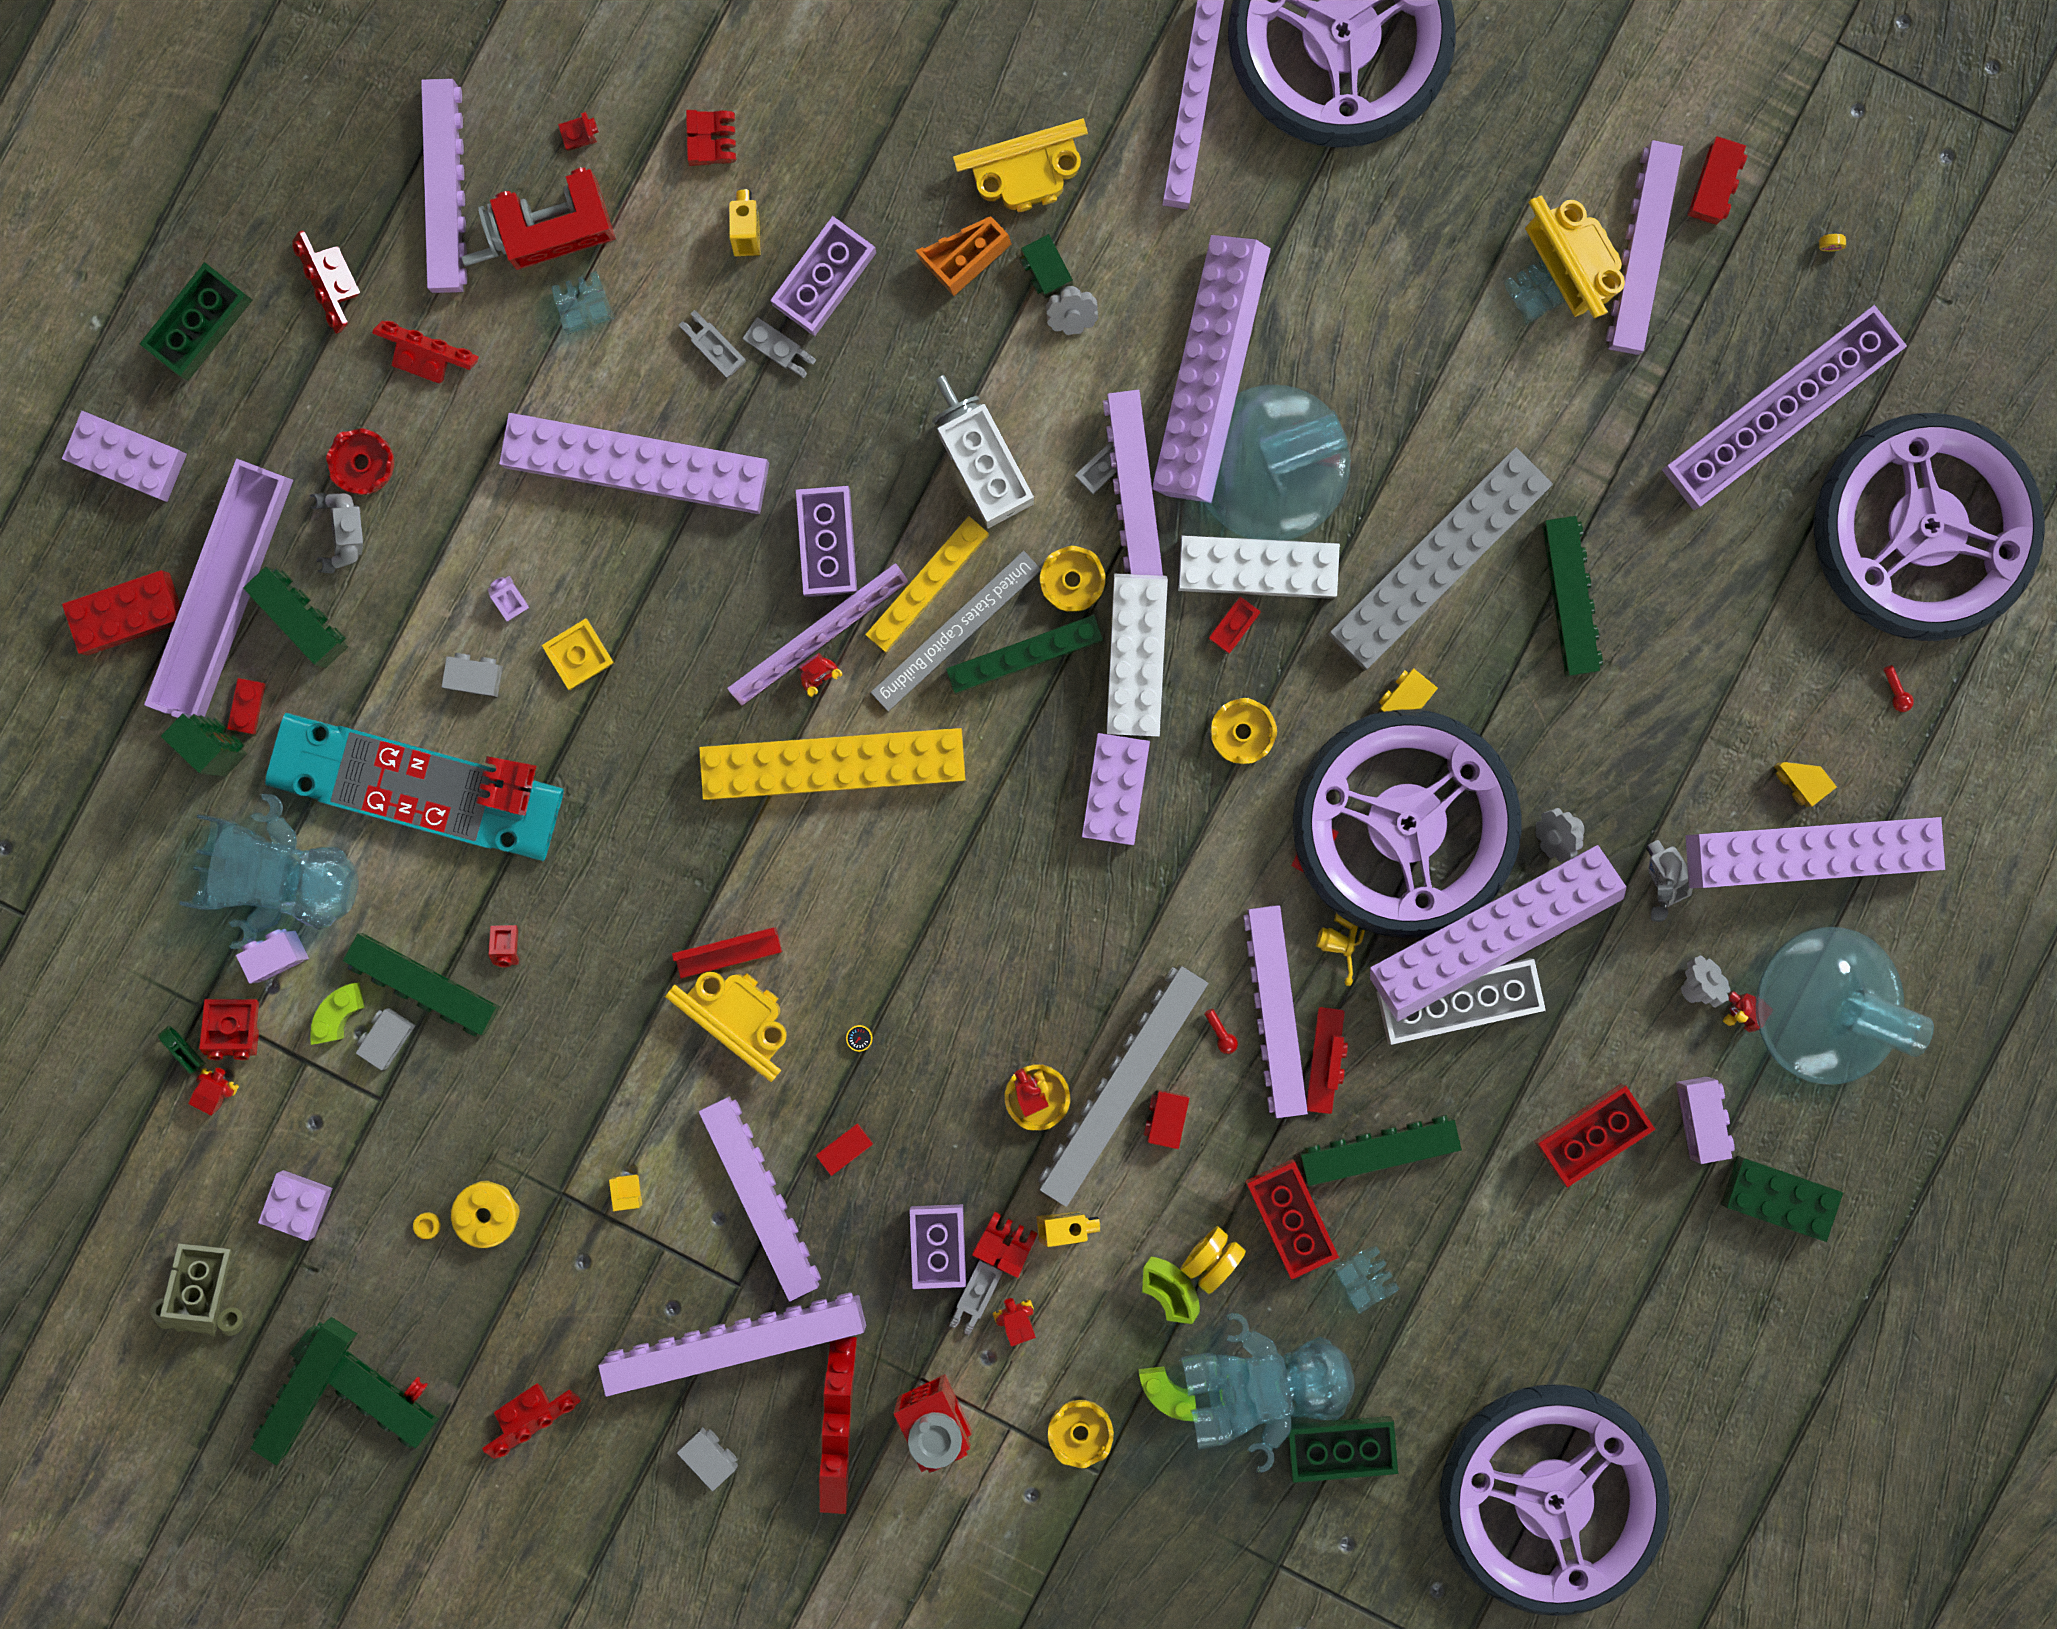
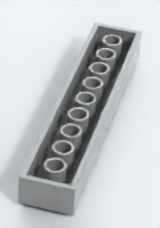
M1517 447L1514 448L1328 635L1364 671L1367 670L1553 483Z
M1181 965L1177 969L1174 967L1170 969L1164 979L1168 982L1164 990L1158 989L1150 1001L1154 1004L1150 1012H1143L1136 1023L1139 1026L1138 1031L1135 1035L1129 1034L1122 1045L1125 1049L1121 1057L1115 1056L1108 1067L1111 1071L1107 1079L1101 1078L1094 1090L1097 1093L1093 1101L1088 1099L1080 1112L1083 1117L1079 1124L1075 1121L1073 1122L1066 1134V1137L1069 1139L1065 1146L1060 1143L1052 1156L1054 1163L1051 1168L1046 1166L1038 1178L1040 1191L1066 1207L1208 985V982Z

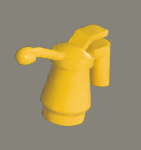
M1336 913L1334 921L1350 929L1348 937L1332 928L1322 927L1318 934L1316 947L1321 948L1322 951L1343 953V956L1347 957L1348 977L1345 978V985L1351 986L1353 982L1351 954L1354 952L1355 947L1362 943L1365 930L1360 931L1357 943H1355L1358 926H1355Z

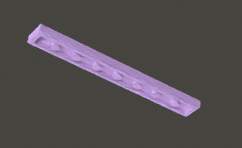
M895 563L728 687V690L741 706L908 583L907 578Z

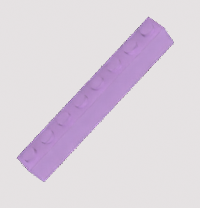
M1197 0L1163 206L1187 210L1189 208L1224 0Z
M453 79L422 80L427 288L432 293L464 292L463 284H467L466 268L463 269L462 256L467 255L466 243H462V232H466L465 217H461V207L465 206V193L461 191L460 181H464V166L460 165V155L464 153L463 140L459 139V129L463 128L462 113H458V103H462V90Z
M1652 140L1647 148L1644 147L1642 150L1640 163H1644L1643 171L1638 173L1635 188L1639 189L1638 197L1633 199L1630 214H1634L1633 223L1628 224L1625 239L1629 240L1628 249L1623 250L1621 263L1624 265L1623 277L1625 285L1619 292L1618 301H1613L1611 316H1614L1613 326L1608 327L1606 341L1609 342L1608 349L1635 355H1640L1644 351L1683 146Z
M1139 390L1107 394V400H1103L1104 415H1110L1111 426H1107L1106 431L1108 442H1113L1114 452L1110 453L1111 468L1117 469V478L1113 479L1114 493L1120 494L1121 504L1116 505L1118 520H1123L1124 530L1120 531L1121 546H1126L1127 556L1123 557L1124 571L1135 575L1163 576Z
M1280 905L1247 909L1248 915H1243L1245 931L1250 930L1251 941H1247L1248 956H1253L1255 967H1250L1252 983L1257 982L1258 993H1254L1255 1008H1260L1261 1019H1257L1259 1035L1264 1034L1265 1045H1260L1262 1060H1267L1268 1071H1264L1266 1087H1271L1272 1097H1267L1269 1113L1274 1112L1276 1118L1305 1115L1308 1113Z
M729 1096L699 1111L701 1118L789 1302L817 1289L819 1286L818 1281L821 1280L820 1274L816 1266H810L807 1260L810 1254L805 1243H799L795 1233L799 1231L793 1218L788 1219L784 1210L787 1209V1205L781 1194L776 1195L773 1188L776 1185L774 1177L770 1171H765L761 1163L765 1161L759 1147L754 1148L750 1140L753 1138V1134L747 1123L743 1125L739 1117L742 1111L736 1099L732 1101Z

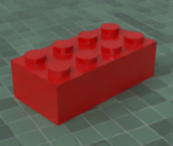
M162 570L62 604L78 654L87 656L173 627L181 608L171 575Z
M1620 1083L1534 1140V1143L1562 1185L1568 1188L1653 1132L1655 1128L1628 1087Z
M1293 1159L1245 1180L1291 1280L1339 1258Z

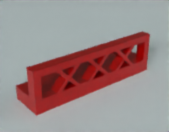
M773 927L672 953L673 960L677 962L680 978L783 951L777 928Z

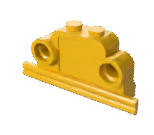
M1084 118L956 155L953 156L957 172L972 169L977 189L983 199L996 201L1002 197L1005 207L1010 210L1017 209V212H1024L1030 210L1033 204L1042 202V205H1047L1057 201V197L1063 192V179L1073 178L1080 168L1081 158L1076 151L1073 138L1086 135L1088 131Z
M1543 196L1531 199L1528 203L1536 216L1525 227V230L1574 317L1584 314L1587 310L1590 311L1594 319L1607 314L1608 311L1604 304L1609 302L1624 288L1625 280L1619 271L1622 266L1619 254L1608 239L1606 231L1596 219L1587 218L1584 206L1578 201L1567 200L1560 207L1550 210Z
M706 972L697 979L695 986L688 994L676 985L671 988L665 998L772 1083L781 1069L774 1065L770 1059L784 1045L787 1037L785 1027L781 1023L775 1022L780 1015V1007L776 1003L778 998L767 989L765 992L761 991L756 986L758 981L748 973H745L744 976L740 974L732 975L725 981L718 973Z

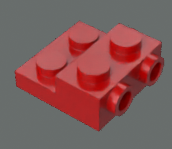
M257 999L204 1000L199 1048L204 1056L215 1061L223 1060V1056H233L234 1059L241 1061L249 1060L250 1056H257L259 1030L257 1028L259 1002Z

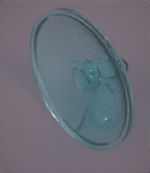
M1285 385L1257 386L1238 393L1235 399L1212 502H1204L1212 515L1236 534L1256 540H1291L1309 533L1326 521L1344 496L1351 470V454L1348 439L1335 410L1331 411L1321 400L1310 393Z
M1821 927L1805 931L1791 938L1769 960L1758 985L1756 1018L1765 1046L1784 1069L1810 1082L1842 1084L1861 1078L1875 1069L1886 1058L1892 1048L1912 1057H1917L1926 1050L1933 1035L1934 1024L1931 1018L1904 1007V992L1900 976L1887 953L1869 937L1850 929Z

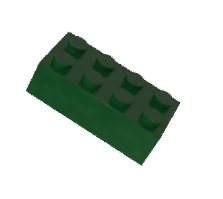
M204 262L139 344L177 375L189 381L253 299Z
M265 566L243 589L314 665L327 668L348 648L344 642L347 638L339 629L333 628L326 623L329 619L320 609H315L308 604L311 599L301 589L298 590L291 585L293 580L286 572L280 571L278 568L272 569Z
M182 713L161 735L200 774L227 776L247 755L242 749L245 745L234 735L232 737L227 735L223 731L226 727L215 717L211 719L209 716L204 717L202 715Z
M1737 1155L1720 1205L1827 1242L1844 1192Z
M1391 1416L1286 1424L1290 1475L1293 1483L1399 1474L1395 1426Z

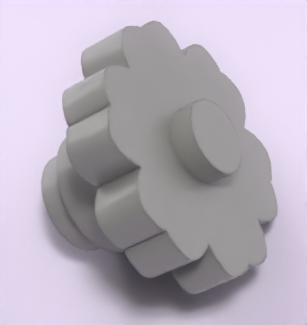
M1074 286L1064 287L1059 292V295L1051 296L1046 304L1047 323L1054 331L1063 330L1066 335L1080 334L1083 332L1084 327L1091 328L1098 320L1097 300L1095 297H1092L1090 292L1081 293Z
M1559 808L1542 813L1541 820L1536 822V837L1541 840V849L1546 852L1549 858L1556 856L1560 862L1577 856V850L1583 847L1584 825L1582 821L1573 817L1570 812L1562 813Z
M1701 955L1687 962L1688 969L1685 971L1687 979L1684 985L1681 986L1682 994L1690 1003L1702 1001L1704 1004L1710 1003L1713 1007H1717L1729 1000L1727 995L1730 993L1728 980L1721 975V969L1711 959L1706 960Z

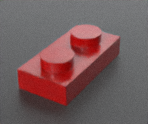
M1240 596L1208 639L1230 654L1261 611Z
M241 678L237 679L227 729L256 734L266 683Z

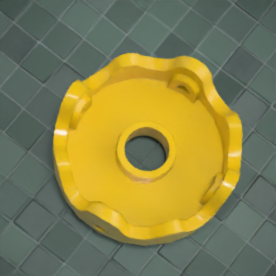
M1067 546L1051 553L1046 558L1040 573L1041 590L1049 603L1057 609L1065 612L1083 611L1096 603L1102 595L1105 586V572L1095 553L1081 547ZM1074 572L1079 575L1080 583L1077 586L1070 587L1065 583V577L1068 573Z
M1239 698L1226 703L1215 714L1211 723V740L1214 748L1226 760L1237 764H1249L1262 759L1269 753L1277 736V726L1266 706L1249 698ZM1245 724L1250 728V736L1247 739L1237 737L1236 728L1238 725Z
M1043 1064L1025 1066L1021 1069H1024L1026 1075L1030 1074L1032 1077H1034L1036 1072L1042 1071L1048 1086V1091L1044 1094L1049 1107L1025 1117L1016 1097L1014 1081L1017 1078L1014 1074L1007 1083L1005 1090L1006 1109L1012 1119L1024 1129H1049L1056 1125L1069 1109L1070 1091L1064 1077L1052 1067Z
M480 1181L463 1189L457 1195L451 1209V1222L457 1236L463 1242L477 1248H490L505 1241L513 1233L519 1217V1206L512 1198L509 1190L502 1185L490 1181ZM480 1208L488 1209L491 1214L490 1220L486 1223L479 1221L477 1218V1211Z
M1074 1400L1062 1405L1055 1411L1048 1426V1441L1055 1457L1061 1463L1078 1468H1087L1092 1464L1103 1461L1110 1452L1114 1437L1113 1426L1108 1414L1102 1407L1091 1401ZM1078 1426H1084L1088 1430V1435L1085 1439L1079 1440L1074 1437L1073 1430Z

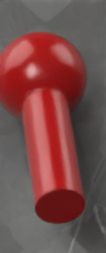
M1889 665L1883 671L1894 693L1893 707L1899 712H1907L1913 707L1914 699L1910 693L1904 692L1894 666Z
M1214 1009L1207 1010L1204 1015L1218 1037V1049L1224 1054L1234 1053L1238 1047L1237 1038L1226 1032Z

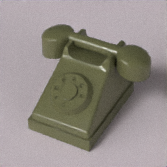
M178 1243L165 1298L156 1300L150 1308V1314L158 1327L162 1329L174 1328L179 1333L181 1331L207 1333L211 1336L216 1335L217 1328L226 1336L236 1335L242 1330L244 1317L238 1308L231 1307L222 1311L225 1285L232 1256L231 1249Z

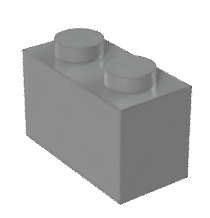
M455 653L454 657H446L442 688L498 697L503 666L497 665L496 659L481 657L480 662L470 660L471 655Z
M390 1008L384 1009L383 1012L381 1010L377 1012L371 1021V1024L374 1026L369 1034L365 1032L357 1042L359 1049L356 1054L380 1070H385L389 1067L416 1026Z
M702 1427L679 1448L677 1454L714 1491L736 1470L738 1466L736 1463L737 1458L729 1449L724 1450L718 1444L719 1438L710 1429L706 1431Z

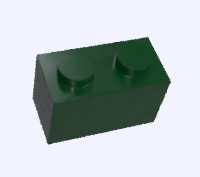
M1049 234L1021 248L1022 256L1019 257V260L1025 271H1031L1034 277L1031 283L1037 294L1042 293L1046 299L1060 292L1064 287L1073 285V279Z

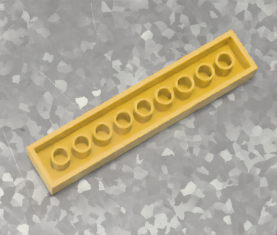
M962 728L699 747L703 800L966 781Z

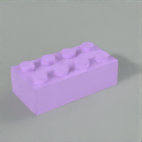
M832 216L770 300L772 305L813 336H816L875 256V247Z
M81 411L62 459L167 502L187 454Z
M849 486L796 490L803 595L805 597L855 594L857 592Z
M1101 733L1097 734L1082 831L1083 838L1134 845L1150 741Z

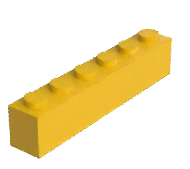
M968 516L865 635L887 654L989 537V533Z

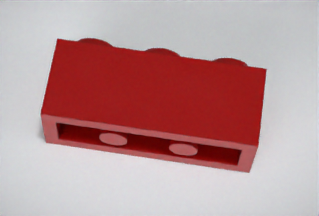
M1718 136L1711 141L1687 216L1715 225L1728 217L1731 209V204L1728 203L1730 194L1734 195L1737 190L1739 179H1736L1738 170L1743 169L1747 160V155L1744 154L1746 145Z

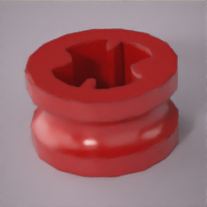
M420 1377L413 1381L403 1395L404 1397H411L412 1403H415L428 1386L427 1383L420 1382Z

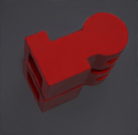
M686 110L689 166L736 162V153L722 151L723 149L736 147V140L726 138L711 140V135L725 137L736 134L735 127L721 125L722 123L734 122L735 113L732 111Z
M486 756L485 763L495 765L496 771L493 773L483 771L482 776L489 777L491 781L496 782L497 779L503 780L504 784L502 788H499L493 783L488 785L480 783L479 789L489 791L490 797L483 798L477 796L476 803L525 816L530 792L521 791V787L532 789L537 766Z
M994 1212L972 1255L991 1265H994L998 1258L997 1268L1018 1278L1038 1233L1031 1230L1027 1239L1022 1242L1019 1238L1025 1226L1019 1224L1017 1230L1011 1235L1012 1240L1010 1244L1006 1245L1003 1243L1006 1235H1009L1013 1220L1008 1218L1003 1228L997 1230L996 1225L1001 1214Z

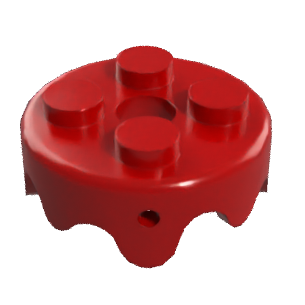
M364 428L337 434L326 456L331 480L343 490L356 495H368L382 489L390 480L394 470V455L388 442L379 434ZM364 455L368 458V465L365 469L359 470L355 466V460L357 457Z

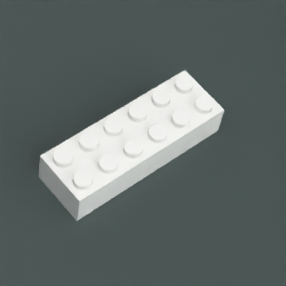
M1182 536L1178 591L1334 599L1337 597L1340 544Z
M1114 574L1107 734L1160 736L1167 576Z
M1531 958L1505 963L1398 1022L1379 992H1377L1387 1042L1391 1045L1546 1011L1535 960Z

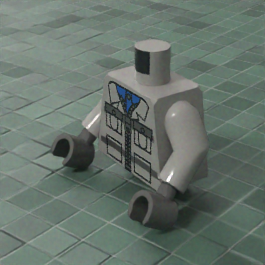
M311 494L310 497L316 499V505L311 506L312 509L330 507L335 556L332 558H317L316 561L322 563V568L318 572L334 573L336 568L352 564L357 561L358 555H362L363 538L359 506L353 504L352 497L348 494Z
M1657 840L1650 843L1646 850L1651 856L1648 871L1658 888V902L1661 903L1660 907H1652L1651 921L1662 922L1668 916L1667 906L1669 907L1691 896L1693 888H1689L1688 865L1677 849L1672 846L1665 850L1660 841Z

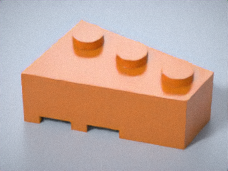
M990 216L961 229V232L955 235L941 238L938 240L939 242L926 248L921 247L915 251L919 260L955 296L1011 246L1012 243L1007 232Z

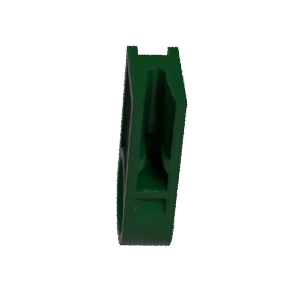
M167 1026L158 1034V1038L189 1074L196 1073L206 1064L173 1027Z

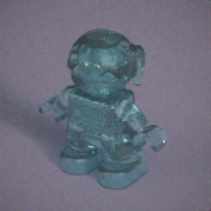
M261 794V800L267 801L270 805L269 813L266 816L261 813L251 815L255 821L267 822L266 829L272 841L266 840L256 832L240 826L233 820L209 814L197 815L198 819L210 821L208 841L204 848L197 849V853L212 857L209 868L202 866L193 867V870H197L200 873L198 891L192 900L180 901L179 905L201 910H219L245 905L258 907L247 917L248 921L233 920L229 922L231 927L239 926L244 932L241 942L233 941L229 947L232 949H241L244 945L255 941L257 933L276 925L283 913L292 915L305 925L312 926L317 930L328 928L333 922L341 919L351 910L356 899L359 878L352 861L338 847H320L304 851L296 848V833L283 817L279 818L283 811V805L281 800L272 794Z
M1231 1313L1225 1317L1228 1321H1237L1241 1326V1333L1238 1336L1229 1335L1225 1341L1229 1343L1243 1342V1347L1253 1356L1252 1358L1216 1355L1211 1352L1179 1358L1184 1368L1188 1391L1187 1397L1208 1392L1211 1408L1203 1407L1190 1410L1197 1435L1198 1446H1196V1450L1229 1444L1232 1439L1237 1438L1257 1425L1266 1423L1260 1437L1262 1442L1250 1445L1246 1449L1250 1453L1257 1449L1264 1451L1266 1462L1263 1466H1257L1256 1473H1262L1269 1470L1273 1465V1448L1277 1449L1290 1434L1291 1416L1296 1418L1305 1416L1319 1420L1336 1421L1345 1414L1346 1407L1354 1394V1374L1347 1355L1328 1339L1317 1337L1299 1346L1295 1351L1281 1356L1278 1355L1277 1348L1270 1338L1255 1330L1250 1332L1247 1320L1238 1313Z

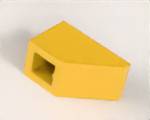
M1414 668L1409 672L1404 670L1395 681L1398 684L1392 693L1388 690L1379 700L1382 706L1378 711L1419 710L1438 688Z
M1788 762L1774 765L1778 771L1776 772L1777 778L1784 785L1788 784L1794 791L1792 793L1793 798L1801 806L1812 807L1837 788L1821 766Z

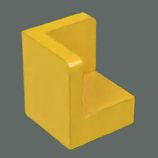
M637 1174L612 1177L609 1180L613 1211L640 1208L642 1206L639 1176Z

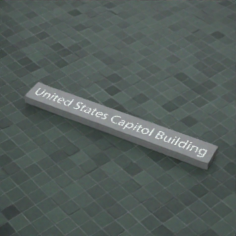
M1025 551L1019 554L872 690L871 693L889 712L1041 571L1039 566Z

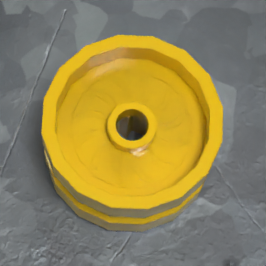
M1218 1226L1213 1228L1193 1248L1180 1268L1190 1279L1202 1273L1198 1285L1208 1294L1216 1290L1226 1280L1246 1252L1237 1242L1229 1243L1224 1247L1228 1240V1235Z

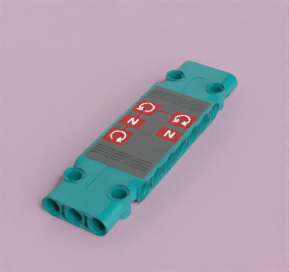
M285 713L282 718L265 779L266 786L317 799L318 802L544 861L547 856L564 794V788L533 780L532 789L529 788L528 791L530 792V798L525 816L476 803L477 796L483 798L490 797L489 791L479 789L480 783L485 785L493 783L496 784V787H503V780L497 779L496 782L491 781L489 777L482 776L483 771L493 773L496 771V768L290 713ZM324 727L327 732L326 738L323 741H318L316 732L319 728ZM307 777L313 783L311 790L308 792L302 788V782ZM508 832L512 833L515 838V842L511 847H506L503 844V836Z

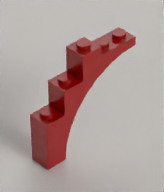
M845 1337L830 1341L824 1388L822 1456L819 1475L820 1512L846 1514L857 1337Z

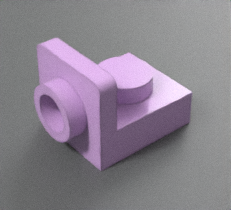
M510 576L496 579L491 583V587L488 588L491 599L506 621L529 608Z

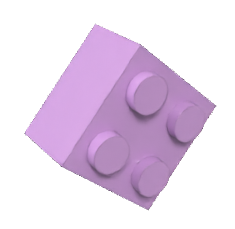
M278 929L265 935L266 941H253L241 947L243 952L236 955L249 983L263 982L309 959L296 931H287L286 929Z
M284 1170L278 1172L274 1178L258 1223L308 1241L316 1235L333 1188Z

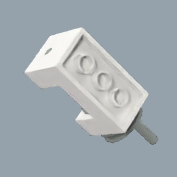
M945 375L937 378L935 381L950 408L933 418L932 422L934 425L940 424L936 428L939 437L951 460L953 459L987 528L1034 505V496L985 404L977 405L980 401L978 396L958 402Z

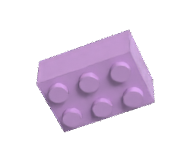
M1710 1077L1676 1082L1690 1159L1700 1164L1731 1159V1151H1734L1735 1148L1731 1135L1728 1136L1726 1125L1730 1124L1727 1110H1723L1721 1100L1725 1099L1723 1085L1721 1083L1718 1084V1080Z
M963 1204L911 1206L910 1231L913 1289L966 1287Z

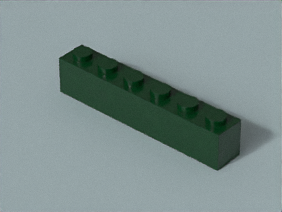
M1577 516L1545 520L1542 522V530L1565 677L1599 672L1600 666H1603V656L1601 650L1597 651L1596 640H1599V630L1597 624L1593 625L1592 614H1595V604L1593 599H1589L1588 589L1591 588V578L1589 573H1585L1584 563H1587V552L1585 547H1581L1580 537H1583L1582 522L1577 521Z
M1093 615L946 668L955 695L1101 643L1103 638Z
M357 933L343 959V962L349 964L347 968L350 971L362 975L363 972L372 977L370 981L381 987L388 985L394 988L393 993L406 1000L410 997L418 1001L417 1006L425 1011L431 1012L433 1009L439 1012L442 1020L450 1024L457 1022L463 1025V1031L475 1037L478 1034L484 1035L487 1033L501 1007L364 933Z
M1447 1115L1433 1117L1431 1123L1423 1125L1422 1121L1407 1123V1128L1397 1130L1396 1127L1382 1129L1380 1135L1371 1136V1133L1356 1135V1140L1346 1142L1345 1138L1330 1141V1146L1320 1148L1319 1144L1305 1147V1152L1299 1153L1306 1184L1312 1186L1462 1151L1456 1122L1453 1118H1448Z
M330 1317L324 1324L322 1322L317 1324L311 1334L314 1337L311 1344L308 1342L299 1355L302 1357L299 1364L296 1363L287 1375V1377L291 1378L288 1384L284 1383L277 1392L276 1397L279 1400L276 1405L272 1404L265 1413L264 1418L267 1419L265 1424H260L254 1432L252 1438L255 1441L250 1448L251 1450L276 1466L287 1456L358 1333L333 1317Z
M315 1325L305 1332L290 1352V1355L294 1357L293 1361L299 1364L302 1357L299 1355L308 1342L311 1344L314 1337L311 1334L316 1327ZM347 1351L329 1382L336 1389L335 1393L344 1400L350 1399L357 1405L356 1408L365 1416L371 1415L378 1420L377 1424L379 1427L387 1432H394L399 1436L398 1440L406 1447L411 1448L412 1446L416 1449L439 1420V1418L416 1401L412 1403L411 1397H404L403 1391L349 1351Z

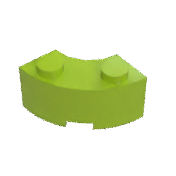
M360 982L345 985L335 990L319 1005L311 1024V1045L344 1038V1027L348 1018L354 1012L365 1008Z
M1151 1256L1143 1267L1142 1292L1152 1295L1161 1303L1165 1310L1167 1321L1193 1324L1200 1313L1199 1300L1193 1284L1175 1265L1166 1260Z
M1164 1366L1138 1369L1143 1390L1156 1408L1175 1419L1198 1421L1193 1389H1183L1175 1385L1167 1376Z

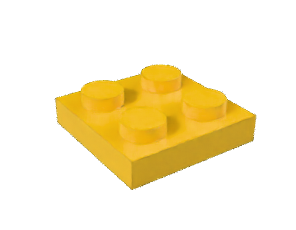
M587 618L541 645L568 690H572L614 664Z

